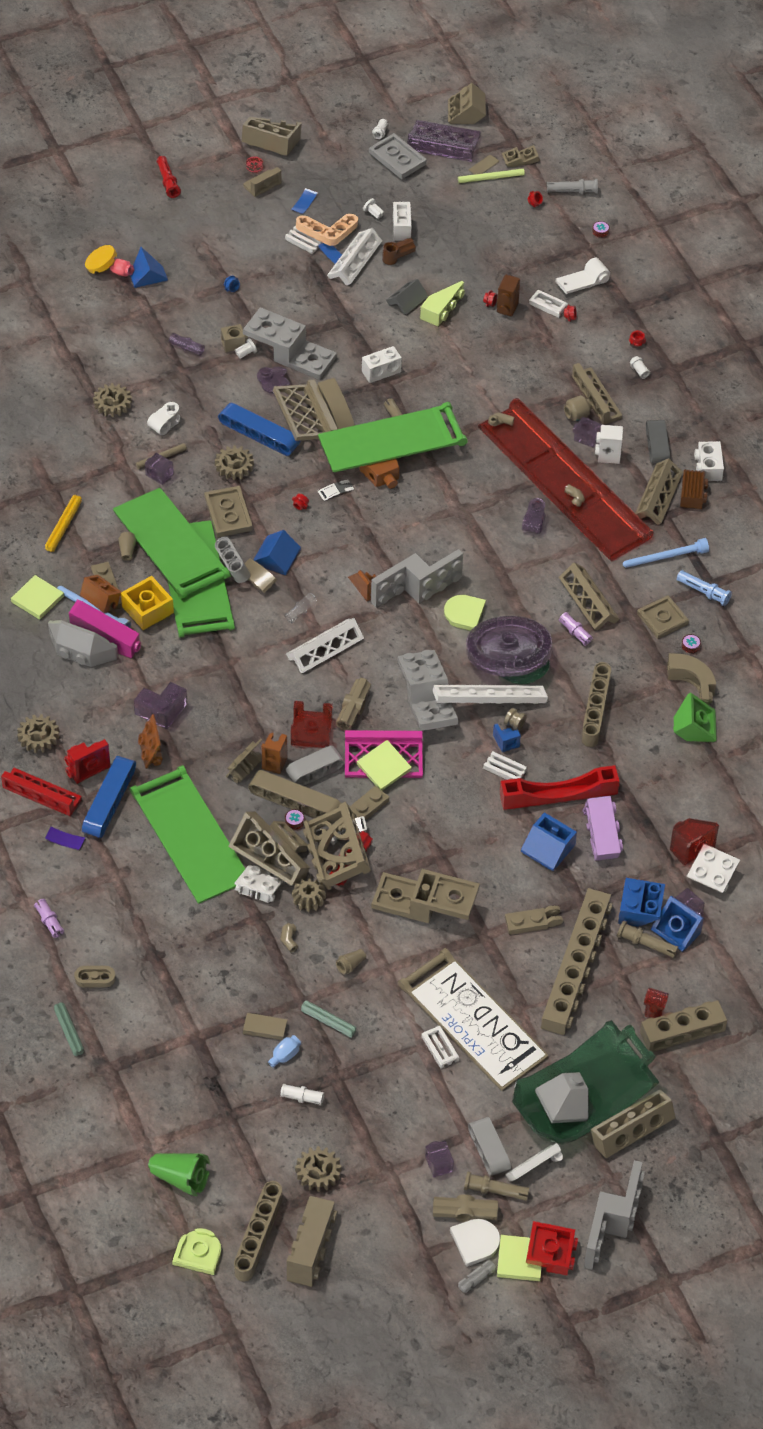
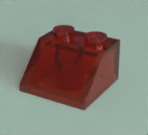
M691 818L683 822L679 821L672 830L670 851L685 866L697 858L704 844L715 848L719 825L716 822Z

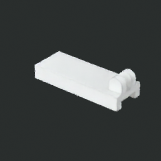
M555 1143L548 1146L506 1173L505 1176L508 1181L516 1180L549 1158L553 1162L562 1160L563 1155L559 1145Z

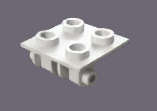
M704 844L687 877L721 893L726 892L729 886L728 882L740 859Z
M248 865L236 880L235 890L239 894L251 898L256 891L255 899H258L260 896L259 900L267 903L274 902V893L283 880L258 866Z

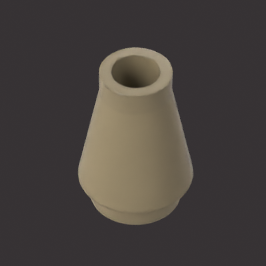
M123 532L118 538L121 559L129 561L132 559L137 539L133 533Z
M358 949L357 951L341 955L336 960V967L340 973L350 974L366 959V954L362 949Z

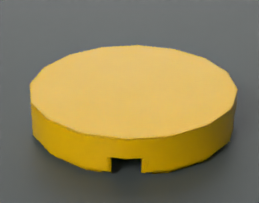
M111 245L97 248L86 259V269L92 274H95L96 271L98 273L105 271L114 263V257H117L116 250Z

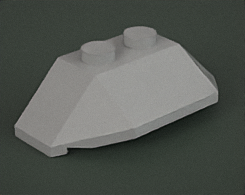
M51 620L48 622L50 638L57 655H60L62 658H68L89 667L117 660V645L110 643L99 634L62 620Z

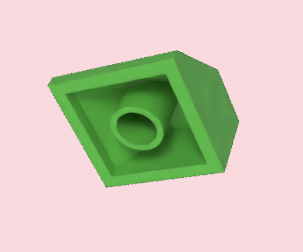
M689 693L674 716V733L686 741H716L715 709L694 694Z

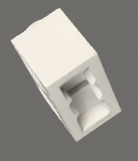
M393 202L394 241L411 238L410 202Z
M394 346L362 357V373L369 383L401 372V356Z
M720 441L699 442L698 449H695L694 453L695 460H698L696 470L704 471L705 479H708V481H722L724 466Z

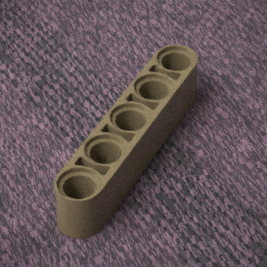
M599 662L594 667L582 729V743L587 747L596 746L599 742L611 676V666L605 662Z
M263 770L257 771L248 786L250 792L254 795L289 809L298 810L312 818H317L339 808V804H341L339 800Z
M269 1181L264 1185L234 1260V1274L239 1281L246 1282L254 1276L281 1206L282 1187L276 1181ZM270 1193H276L277 1195H275V1196H270L269 1194H270ZM263 1211L270 1212L269 1214H262ZM257 1229L263 1230L260 1233L254 1232ZM248 1248H255L256 1250H254V1251H248L247 1249H248ZM242 1266H247V1267H248V1269H246V1270H241V1269H239V1268L242 1267Z

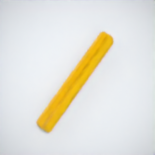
M72 496L45 544L47 551H55L82 502L80 496Z

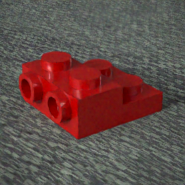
M104 739L93 743L89 747L83 742L67 750V756L64 757V760L68 766L65 768L70 779L73 778L78 784L110 768V753L107 741Z
M533 1221L526 1263L547 1267V1272L567 1275L568 1270H573L575 1257H571L572 1250L576 1251L578 1238H574L576 1229Z

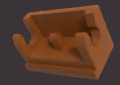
M93 575L84 577L80 596L103 613H107L112 602V608L116 609L121 591L101 576Z
M270 733L265 744L263 743L261 746L262 769L281 774L288 758L287 735L281 734L278 741H273L274 733Z

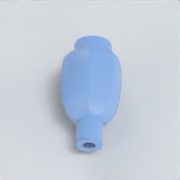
M295 1035L284 1038L275 1047L273 1057L268 1061L269 1065L274 1068L278 1063L289 1061L299 1052V1046L302 1044Z

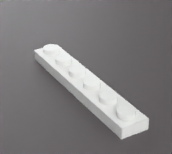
M434 685L433 694L437 703L538 704L546 703L548 698L543 686Z

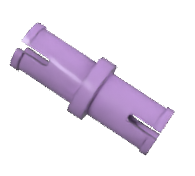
M567 612L560 616L559 622L569 630L572 636H576L584 646L591 642L593 637L582 628L580 622H576Z
M45 899L38 900L40 905L36 902L34 907L42 917V923L48 927L53 938L59 937L60 934L58 932L63 934L64 929L56 919V913L51 911Z

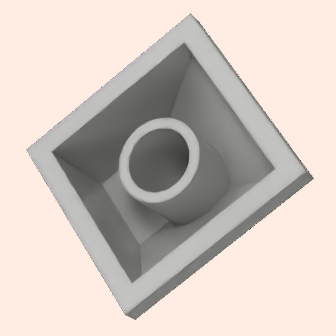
M580 1072L562 1073L536 1088L535 1092L551 1123L587 1121L588 1087Z

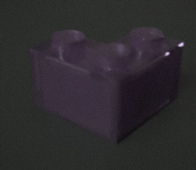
M170 682L159 695L144 687L134 699L135 715L149 721L152 714H154L156 725L168 729L187 704V689Z

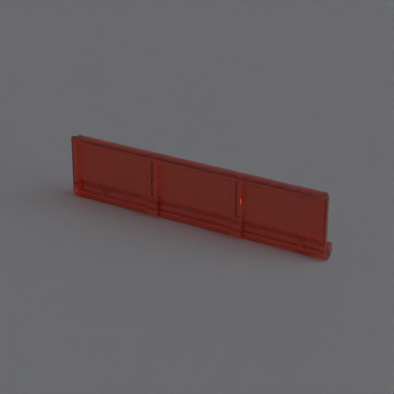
M519 398L513 399L509 404V408L501 412L515 417L513 425L503 423L498 426H491L488 420L478 425V428L611 562L652 538L654 532ZM568 484L582 491L585 501L582 502L580 507L572 503L574 497L565 493V488Z

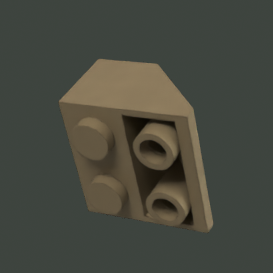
M473 83L462 88L460 92L448 99V123L475 124L486 116L485 93Z

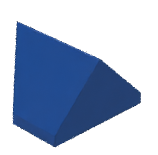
M140 247L133 264L134 272L130 275L134 288L168 281L163 266L145 249Z

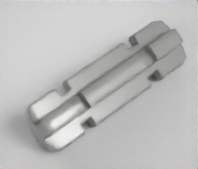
M487 1260L483 1263V1267L479 1266L467 1276V1279L464 1278L458 1283L459 1289L463 1293H467L472 1289V1286L475 1287L483 1281L487 1274L490 1275L496 1270L495 1264L491 1260Z

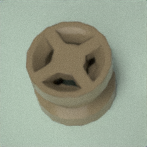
M511 708L504 719V725L512 726L514 730L520 731L526 722L527 715L524 713L520 714L517 712V709Z

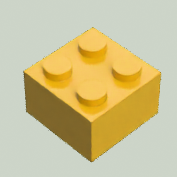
M153 576L121 592L122 608L142 630L174 613L173 598Z

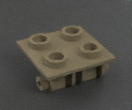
M262 739L257 743L251 742L245 751L227 768L229 773L225 776L226 778L231 774L234 782H242L261 762L262 755L259 752L255 753L253 750Z

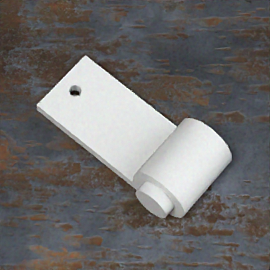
M596 257L586 263L583 271L556 278L555 282L568 294L606 283L609 280L610 271Z

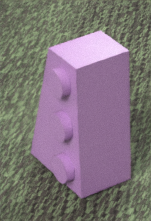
M611 796L587 799L583 808V814L587 815L588 818L586 826L587 830H590V843L595 861L618 858L621 851H623L622 840L618 839L617 834L620 831L618 820L615 821L614 817L616 805L615 802L611 801Z

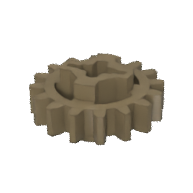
M111 383V386L104 384V388L99 387L98 392H94L93 404L95 410L98 409L99 414L104 412L105 416H108V414H111L112 417L115 414L121 416V412L127 413V408H131L132 396L130 391H127L126 386L121 388L120 384L114 386L113 383Z
M236 445L232 449L226 446V451L221 449L220 454H216V471L220 472V476L226 475V479L233 477V480H236V477L243 479V475L249 476V472L253 471V454H249L248 449L243 450V446L239 449L236 448Z
M34 714L32 719L25 718L26 723L20 722V728L17 729L18 741L21 742L22 747L26 746L27 751L34 749V753H37L38 749H41L43 753L45 751L44 748L51 750V744L56 745L57 739L60 738L59 726L56 725L55 720H50V716L43 718V714H40L39 718H36Z
M317 1146L316 1151H313L310 1147L308 1154L302 1152L301 1158H297V1165L295 1166L297 1180H301L302 1186L308 1184L310 1191L313 1187H316L317 1192H320L321 1187L328 1190L329 1184L335 1186L336 1180L340 1179V1158H335L334 1151L329 1154L327 1147L323 1151L320 1150V1146Z

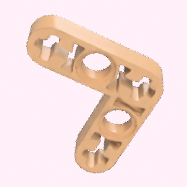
M354 214L344 215L331 227L308 216H299L296 219L297 230L329 246L337 245L358 226V217Z

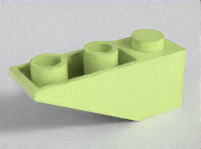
M460 281L430 295L421 306L420 319L436 326L445 321L448 313L454 310L458 300L462 299L465 294L464 282Z

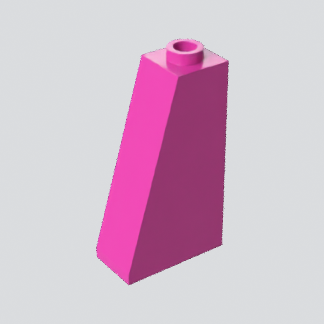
M77 599L69 611L70 624L95 632L110 643L116 644L118 654L132 658L135 652L140 650L141 642L138 632L85 602Z

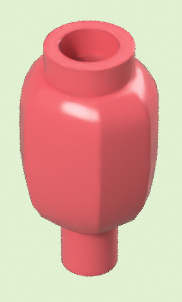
M114 259V263L109 267L113 273L123 277L132 275L134 272V266L129 261L123 259Z

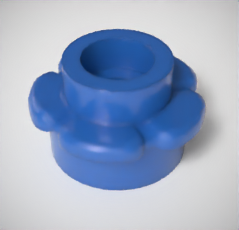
M233 275L226 278L224 282L225 290L236 292L240 287L238 278Z

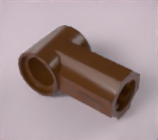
M407 238L397 243H385L382 261L387 265H393L397 262L398 258L415 252L416 246L411 238Z

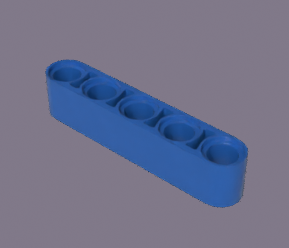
M229 403L218 415V419L223 425L286 456H289L301 442L295 441L291 431L234 403Z
M120 756L115 757L82 825L83 833L100 838L103 837L134 775L136 761Z

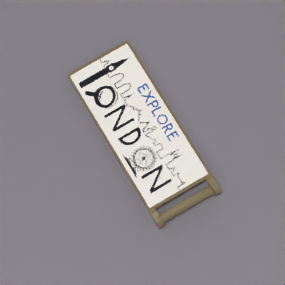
M442 949L435 958L408 977L401 978L398 981L399 987L407 992L438 1026H441L443 1031L501 1091H504L548 1058V1054L453 958L448 949ZM443 961L448 962V964L416 987L412 988L410 986Z

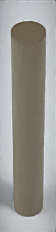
M185 443L136 462V467L141 469L185 451L187 447Z

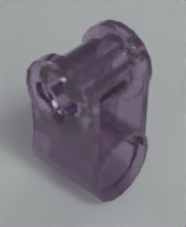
M534 498L529 502L522 522L523 531L541 533L545 517V502L542 499Z

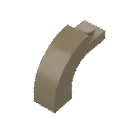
M669 653L667 662L668 680H683L691 683L698 690L699 699L708 705L712 703L716 680L710 668L695 657Z

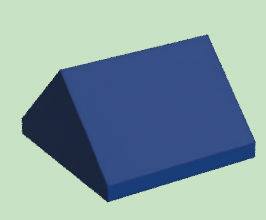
M281 530L266 537L253 560L265 569L286 575L299 554L301 547L285 530Z
M670 896L660 913V919L655 921L651 930L672 945L678 946V949L684 952L701 934L704 918L675 897Z

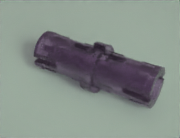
M176 333L170 335L169 343L181 347L182 350H188L200 356L204 352L205 346L192 341L191 338H185Z

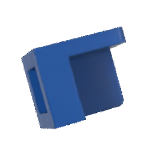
M494 724L493 737L502 753L520 747L521 735L518 730L512 731L511 728L501 730L498 724Z

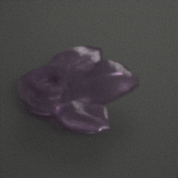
M263 367L257 373V380L262 383L263 390L268 393L274 394V386L290 385L289 381L284 377L287 372L286 368L273 367L270 369Z

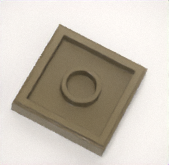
M669 595L637 610V615L657 639L689 624V619Z

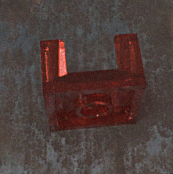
M294 701L291 745L328 747L333 719V704L324 703L323 712L304 711L303 701Z

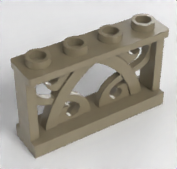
M346 802L339 804V808L315 819L304 821L305 829L303 833L310 842L307 846L311 855L314 856L312 863L319 872L316 874L317 879L328 890L331 889V886L362 872L366 874L371 871L353 811ZM324 826L329 827V829H328L327 831H326L325 829H320V828H322V827H324ZM318 829L322 831V834L319 836L316 835V830ZM346 829V832L342 835L337 833L338 831L341 833L342 830ZM334 836L340 840H350L342 847L340 856L326 852ZM352 849L351 853H347L346 851ZM330 867H333L332 871L334 873L330 875L327 874V870Z

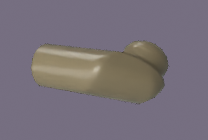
M500 412L491 415L488 419L491 426H498L503 423L513 425L515 417Z
M569 484L567 485L565 493L574 497L572 503L580 507L582 502L585 501L582 491Z
M287 923L282 927L280 940L292 953L298 949V945L292 939L296 926Z

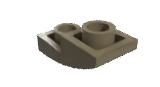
M534 145L518 151L516 147L502 153L507 167L523 166L540 161Z
M249 558L245 562L250 571L248 580L260 591L265 593L277 581L269 571L253 559Z

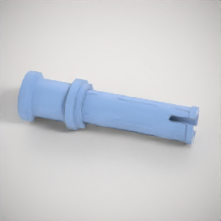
M681 570L677 576V581L706 594L708 599H714L720 602L722 606H726L731 598L732 591L721 589L715 583L709 584L684 570Z

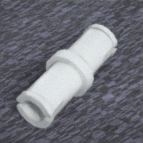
M283 1084L281 1097L295 1099L299 1103H304L305 1101L322 1105L324 1092L309 1090L305 1086L300 1088Z

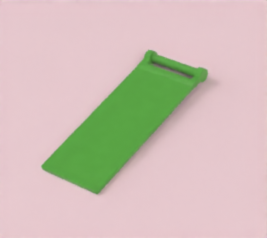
M445 402L441 406L318 434L333 472L448 446H464L468 442L453 414V407L450 402ZM441 412L446 413L457 438L452 439Z
M161 488L113 508L114 513L128 531L135 535L139 545L169 581L180 599L218 580L231 577L228 568L224 567ZM215 571H220L185 588L182 587Z
M212 522L189 523L220 561L218 551L215 548L216 540ZM215 571L182 587L185 588L220 571ZM224 578L187 594V597L183 599L179 598L177 592L168 581L170 596L173 598L174 615L179 638L189 634L229 629V631L235 630ZM227 619V622L183 628V626Z
M183 765L177 767V770L140 786L130 787L131 795L142 809L197 903H202L236 888L235 882L243 873L245 867L235 851L228 847L229 841L192 783ZM178 777L182 778V780H179L175 783H172L147 795H140L145 791H148L173 779H176Z

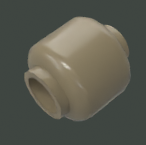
M580 395L567 400L564 412L568 419L578 421L589 416L592 405L589 399Z

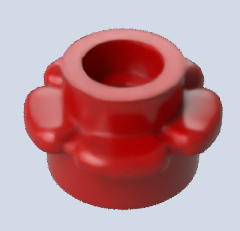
M531 191L528 196V203L533 207L542 204V194L539 191Z
M492 290L484 295L483 302L486 303V307H494L496 305L498 295Z
M568 305L567 308H564V317L569 322L577 318L576 306Z
M639 330L633 331L629 342L637 347L642 346L646 342L645 334Z
M298 493L296 497L292 498L293 506L296 509H307L309 499L305 495Z

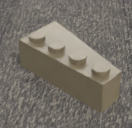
M313 1196L309 1197L302 1217L304 1225H299L296 1241H293L291 1247V1255H288L287 1281L312 1287L314 1279L318 1280L321 1267H318L320 1260L324 1261L326 1255L325 1242H329L331 1239L332 1229H330L331 1223L336 1222L338 1211L335 1210L334 1201Z

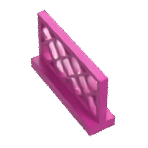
M345 730V778H368L361 769L357 772H349V766L354 762L357 763L358 758L364 753L368 754L369 751L367 750L370 747H378L386 740L393 747H397L400 750V755L405 754L410 759L407 761L409 765L413 762L419 767V772L409 771L401 778H423L422 731ZM349 746H357L361 751L354 756L349 752ZM409 747H418V752L414 756L410 755L406 750Z

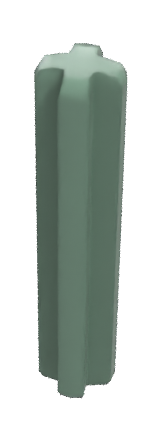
M305 1001L302 1004V1012L344 1035L353 1037L356 1033L354 1025L309 1001Z
M62 1002L55 1004L54 1011L73 1055H82L84 1048L65 1004Z

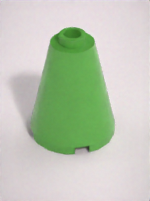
M156 1153L150 1158L148 1168L151 1174L189 1195L198 1196L196 1193H201L207 1184L210 1171L206 1170V1164L210 1165V1160L207 1155L201 1153Z

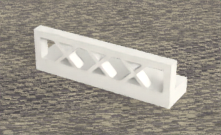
M373 228L359 232L328 273L329 279L340 277L345 285L353 282L382 242Z
M355 618L346 619L289 651L286 655L289 660L295 661L300 673H304L359 642L364 637ZM351 628L354 629L357 635L353 640L346 638L348 630ZM335 637L342 639L340 647L337 649L331 647L332 640ZM319 646L326 648L323 657L316 656ZM303 655L311 657L309 665L305 667L300 660V657Z

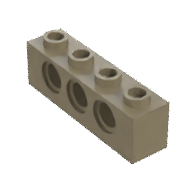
M718 1000L714 1002L708 1001L693 1008L687 1007L682 1011L669 1012L661 1017L648 1018L641 1022L640 1034L650 1053L724 1032L727 1019Z
M658 1090L591 1129L595 1148L605 1158H608L675 1119L672 1100L662 1090Z

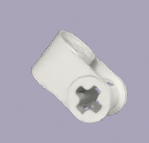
M175 402L166 403L149 417L147 425L160 435H165L180 422V415L178 414L179 405Z

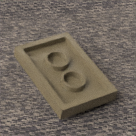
M240 486L204 492V498L217 538L253 531L252 522Z

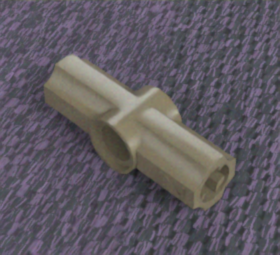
M356 679L350 693L345 695L342 710L336 721V726L340 730H352L358 715L363 713L366 698L371 689V683L367 679Z
M467 1194L459 1195L457 1198L434 1197L433 1217L455 1218L459 1222H467L473 1219L497 1220V1200H480Z

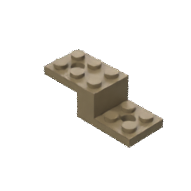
M425 869L421 870L418 881L383 872L371 908L425 923L430 922L433 911L469 920L480 884ZM397 892L400 893L402 896L399 898H394L391 896V894ZM452 894H457L460 896V898L457 900H453L449 896Z

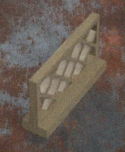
M315 379L308 380L307 384L274 386L273 392L295 441L319 439L318 434L320 433L313 430L315 427L321 430L322 433L338 430ZM296 391H304L305 396L296 393ZM280 392H285L289 394V396L286 397L282 395ZM292 396L300 400V402L297 403L291 400ZM304 402L310 405L311 408L309 409L303 406L302 403ZM288 403L295 407L294 410L286 407V404ZM299 409L305 412L306 414L302 415L296 411ZM311 415L315 417L316 421L311 420L310 418H308V416ZM294 416L300 419L301 421L297 422L293 420L291 417ZM306 422L312 426L311 428H308L302 425V423ZM298 428L306 432V434H299Z

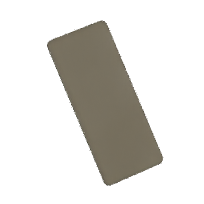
M489 155L468 170L474 175L482 174L498 163L499 160Z

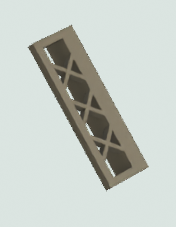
M580 363L574 364L572 378L585 398L591 402L592 409L601 423L605 425L622 419L621 412L593 369H583ZM610 412H614L615 415L610 416Z
M669 458L657 463L635 512V516L639 520L649 516L657 525L663 521L683 473ZM670 470L676 474L674 478H672ZM665 482H668L669 491L666 490ZM661 494H662L663 499H664V503H663V504H661L660 497H659ZM655 507H657L658 516L653 512Z
M574 562L559 576V579L594 630L598 631L607 621L615 624L620 619L583 566ZM573 573L574 581L573 583H568L566 578ZM577 586L583 587L582 596H577ZM586 599L592 600L591 609H586ZM595 612H599L603 616L597 623L594 620Z

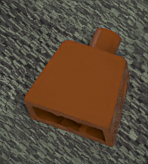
M396 458L360 466L359 470L374 486L379 487L386 484L389 489L397 486L399 465Z

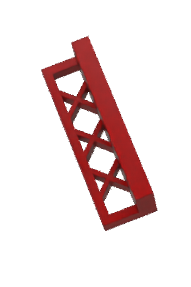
M13 768L10 773L4 771L1 776L4 789L68 816L73 814L82 800V796L17 768Z

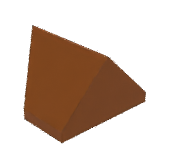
M362 570L349 576V580L365 600H371V582L377 576L375 574L371 576L368 572L364 574Z

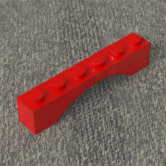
M613 765L598 767L579 777L560 782L540 783L521 778L501 780L500 799L503 810L618 795L619 777L616 766Z

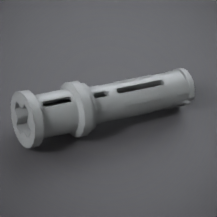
M581 179L575 182H547V193L579 192L584 194V192H594L598 194V179Z

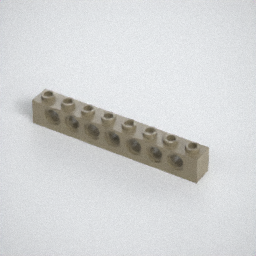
M588 888L542 1017L541 1029L564 1036L567 1028L571 1029L574 1019L571 1015L573 1012H577L579 1006L578 995H583L585 988L583 981L589 978L591 971L589 964L590 962L594 963L597 953L594 949L596 946H600L602 939L600 932L601 930L605 931L608 919H605L606 915H610L613 908V903H610L611 894Z

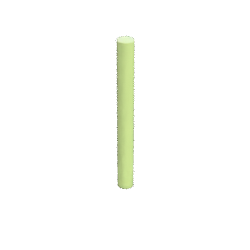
M524 169L459 176L458 183L523 176Z

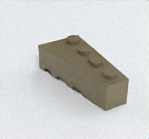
M256 811L245 812L228 847L292 886H295V883L300 884L301 879H305L310 867Z

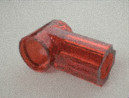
M648 988L643 1005H646L644 1016L647 1019L663 1016L669 994Z

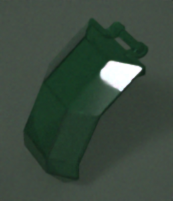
M612 1020L607 1021L598 1032L568 1056L531 1076L516 1080L512 1103L534 1133L542 1140L561 1145L567 1144L587 1135L595 1126L632 1106L658 1085V1079L648 1068V1065L656 1056L642 1043L632 1025H627L620 1031ZM628 1038L642 1055L641 1059L627 1042ZM580 1072L588 1087L587 1121L551 1123L535 1092L536 1088L562 1073Z

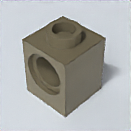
M241 324L221 328V342L225 352L235 351V349L244 345L248 339V336L243 335Z

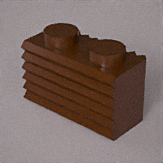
M504 275L498 288L497 313L513 316L519 304L520 278Z
M686 469L683 471L680 507L702 509V504L706 503L707 492H704V489L707 490L708 479H705L704 471H690Z

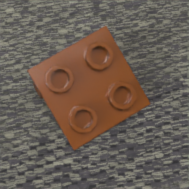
M154 714L146 722L144 730L138 737V744L142 750L141 758L144 760L146 769L150 763L159 766L163 761Z

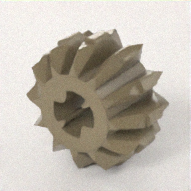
M310 877L306 882L301 879L300 884L295 883L294 890L292 891L293 903L295 906H299L300 911L306 908L307 912L310 909L317 911L318 906L322 907L326 899L323 884L319 885L318 879L312 882Z

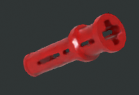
M159 156L156 162L163 177L162 183L166 188V194L170 198H175L181 193V189L177 185V178L172 175L167 158Z

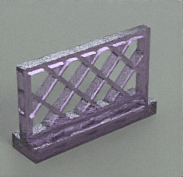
M416 120L412 132L408 134L407 144L417 152L471 162L481 131Z

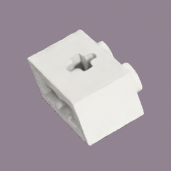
M601 425V432H597L596 443L599 444H596L595 455H598V462L620 464L623 426Z

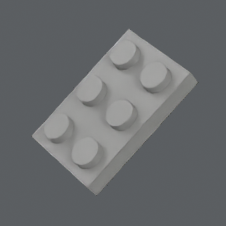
M395 133L369 148V153L401 179L427 165V159Z

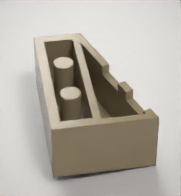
M249 117L243 124L242 142L287 156L301 139L302 122H296V125L286 124V121L281 120V123L270 122V119Z

